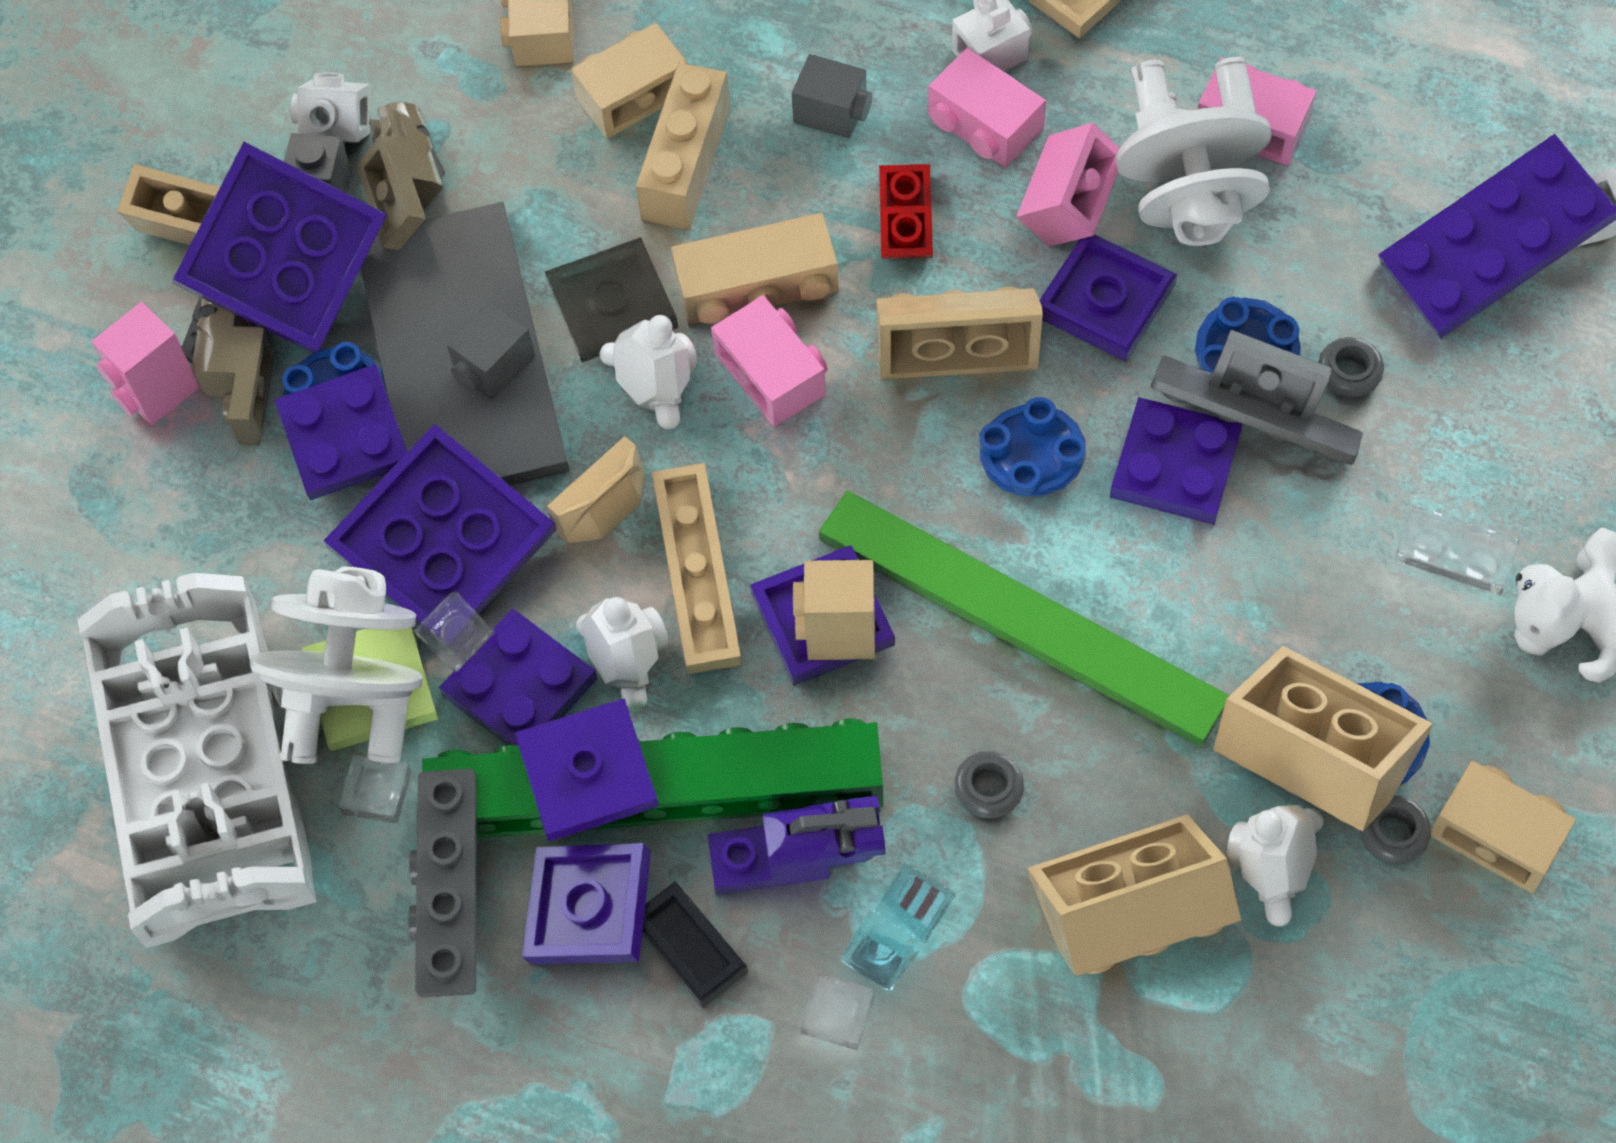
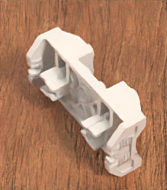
M203 573L183 575L177 578L178 592L176 594L169 580L162 581L163 591L159 588H154L151 595L146 594L144 587L135 588L138 602H134L127 591L113 593L77 619L79 632L85 647L130 909V913H128L130 928L145 948L175 941L198 925L253 910H290L317 902L313 885L311 856L301 808L291 791L285 761L279 759L282 744L274 710L275 707L280 706L276 686L259 679L258 673L250 668L251 656L261 652H268L258 617L255 599L244 578L241 576ZM195 620L232 622L239 632L235 636L198 645L187 627L180 629L181 646L151 653L143 639L135 641L145 633L165 629V631L174 629L176 625ZM135 641L138 661L121 665L122 650ZM292 862H294V866H295V867H277V866H281V865L288 864V863H292Z

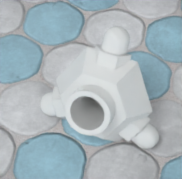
M657 315L650 321L643 320L619 334L615 343L610 342L603 345L600 350V359L604 364L614 367L616 381L637 405L655 411L658 425L665 430H672L680 422L678 404L682 403L681 393L690 380V373L696 368L697 355L691 340L682 333H674L672 331V322L668 317Z
M620 597L606 598L593 606L588 614H583L578 618L576 630L584 637L588 657L604 683L621 690L622 699L625 698L629 711L639 712L647 704L645 686L649 684L647 672L659 659L658 651L668 647L667 631L661 616L653 607L641 610L638 604L626 602Z
M1299 805L1277 806L1249 817L1248 822L1238 821L1231 830L1227 846L1228 861L1231 866L1241 868L1242 878L1258 892L1259 901L1264 902L1266 918L1274 926H1284L1291 920L1292 909L1290 899L1295 897V893L1306 889L1317 857L1315 833L1322 828L1324 823L1321 812L1315 808L1303 810Z

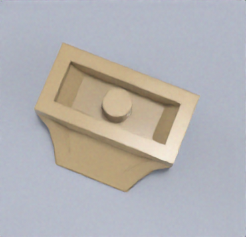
M626 436L547 505L550 519L556 524L557 530L555 532L568 544L603 539L641 504L645 473L637 446Z

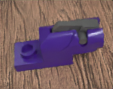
M869 796L811 805L801 809L762 814L764 826L707 834L715 894L723 895L829 879L828 867L861 863L871 860L874 856L885 855V839L883 825L880 826L878 797Z

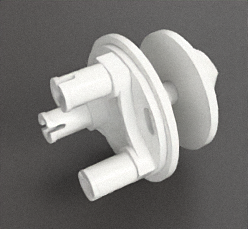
M1230 57L1215 64L1222 107L1197 110L1177 108L1175 93L1168 92L1163 61L1147 60L1140 63L1141 67L1135 65L1131 68V74L1134 78L1140 112L1136 113L1139 130L1133 133L1117 151L1115 157L1117 170L1120 174L1132 180L1168 182L1152 190L1142 198L1138 206L1140 218L1150 226L1173 228L1178 241L1186 245L1202 246L1220 242L1233 224H1239L1242 221L1243 213L1260 204L1270 192L1268 178L1263 173L1251 169L1231 168L1262 151L1272 137L1269 122L1264 117L1257 115L1245 59L1243 57Z
M341 567L334 572L316 569L313 570L309 577L307 594H286L272 598L271 609L280 615L328 625L325 652L269 651L251 656L250 668L258 673V678L266 683L282 687L283 690L281 708H285L283 733H281L280 738L282 740V749L279 753V759L290 761L292 757V763H316L321 713L327 712L329 706L366 705L369 709L373 710L368 759L384 763H399L401 761L409 695L412 694L413 690L422 686L423 675L414 669L399 664L353 656L356 628L392 630L407 629L415 626L416 614L413 611L385 603L386 583L382 574L357 567Z

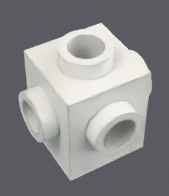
M338 73L314 74L313 80L299 86L297 93H294L292 96L291 119L293 123L298 124V133L341 137L344 146L345 142H359L370 134V84L344 82V75Z

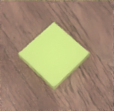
M413 627L407 629H362L356 631L353 656L399 664L414 669L423 675L422 686L413 690L412 694L409 695L405 729L438 720ZM326 640L302 647V651L325 652ZM366 705L329 706L327 712L321 713L320 719L330 751L368 741L373 710L369 709Z

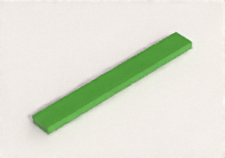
M848 490L818 531L820 541L837 550L852 545L858 560H873V568L877 572L1201 748L1223 713L1226 698L1230 695Z

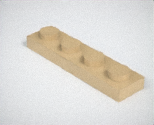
M705 463L652 472L687 675L742 665Z

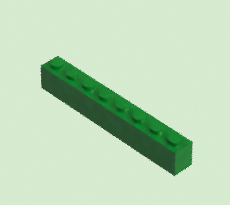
M846 718L834 722L832 726L809 728L803 723H787L778 726L776 730L752 732L748 728L733 727L721 731L719 735L696 737L695 734L689 732H674L665 735L660 740L640 741L638 739L659 807L587 830L759 817L767 813L801 809L816 804L877 796L879 807H884L877 722L865 723L861 719ZM502 746L495 749L494 753L472 755L463 750H448L441 752L435 758H422V772L473 769L477 776V839L545 834L519 746Z

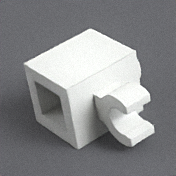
M973 0L975 9L952 20V51L956 57L966 48H969L1003 72L1028 60L1029 41L1032 36L1031 23L1026 14L1021 9L1015 10L1009 0Z

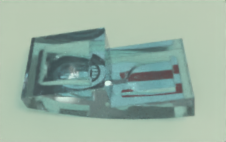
M904 862L875 911L869 910L839 960L887 991H891L922 949L956 894Z

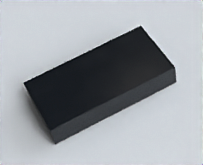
M676 881L645 904L643 937L702 1008L748 973L747 965Z

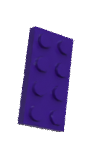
M1553 134L1386 248L1378 256L1384 268L1439 339H1441L1616 220V206L1558 136Z

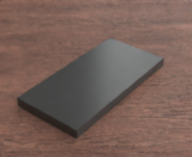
M504 202L426 219L400 250L382 248L377 234L360 269L387 394L407 451L436 424L510 486L569 472ZM488 301L529 329L535 357L494 399L478 388L474 391L467 389L454 377L451 372L453 365L446 345Z

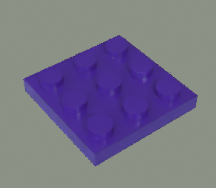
M243 141L172 279V284L259 327H264L265 330L317 355L387 214Z
M434 424L323 541L326 547L349 567L373 570L382 574L386 583L385 597L395 606L413 611L416 614L415 622L447 649L554 534L557 528L555 522Z

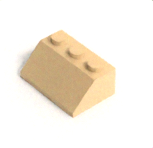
M1001 287L994 291L970 293L962 290H950L939 295L924 296L901 293L889 298L876 299L881 380L1038 370L1043 314L1042 305L1035 288Z
M1282 646L1226 698L1213 750L1236 762L1239 766L1249 769L1282 787L1287 792L1304 799L1335 816L1340 821L1348 823L1363 832L1391 802L1429 735L1433 723Z
M1188 814L1027 868L1029 878L1057 949L1076 977L1083 974L1105 972L1115 963L1138 955H1155L1167 949L1171 944L1194 936H1211L1221 931L1224 926L1241 921L1228 860Z

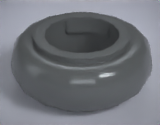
M1338 338L1327 344L1320 353L1318 360L1319 364L1332 368L1326 388L1338 396L1347 398L1362 397L1374 391L1383 377L1384 364L1381 354L1374 345L1361 338ZM1345 359L1355 360L1364 367L1365 372L1360 375H1348L1340 371L1336 363Z
M982 751L969 756L959 766L954 779L955 795L961 806L972 815L984 819L1000 818L1011 813L1020 803L1025 790L1024 776L1018 764L1007 755L996 751ZM983 773H993L999 775L1004 780L1006 787L1001 794L987 797L979 794L974 789L973 780Z
M1394 795L1391 802L1363 832L1359 830V835L1365 849L1375 858L1389 864H1404L1417 859L1427 849L1431 838V823L1425 810L1415 801L1401 795ZM1387 817L1401 819L1408 825L1411 837L1403 842L1389 840L1381 833L1379 822Z

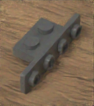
M1230 330L1213 374L1168 356L1161 357L1150 386L1162 392L1166 398L1174 402H1189L1212 411L1221 420L1240 422L1261 430L1267 437L1275 441H1290L1313 450L1317 456L1327 461H1341L1353 465L1359 452L1363 435L1360 430L1314 413L1332 372L1330 367Z
M473 769L425 771L418 775L417 850H411L409 855L410 880L412 885H416V905H410L408 913L411 940H416L415 991L421 998L472 995L476 992L477 776Z

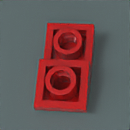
M930 164L879 165L881 259L933 258Z

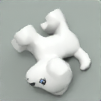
M1600 528L1593 533L1579 551L1575 563L1576 567L1584 574L1575 581L1571 577L1563 576L1547 564H1533L1520 570L1516 575L1517 599L1514 606L1516 623L1514 636L1520 650L1527 654L1542 656L1551 648L1561 645L1572 638L1579 628L1586 631L1601 653L1597 660L1579 663V672L1586 680L1598 683L1614 676L1616 672V583L1614 582L1616 576V533L1606 528Z

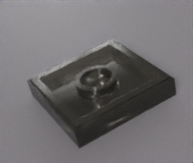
M641 237L545 271L547 283L581 363L599 357L603 345L610 342L615 343L620 333L643 320L650 321L654 316L664 315L671 320L672 330L679 328L677 316Z

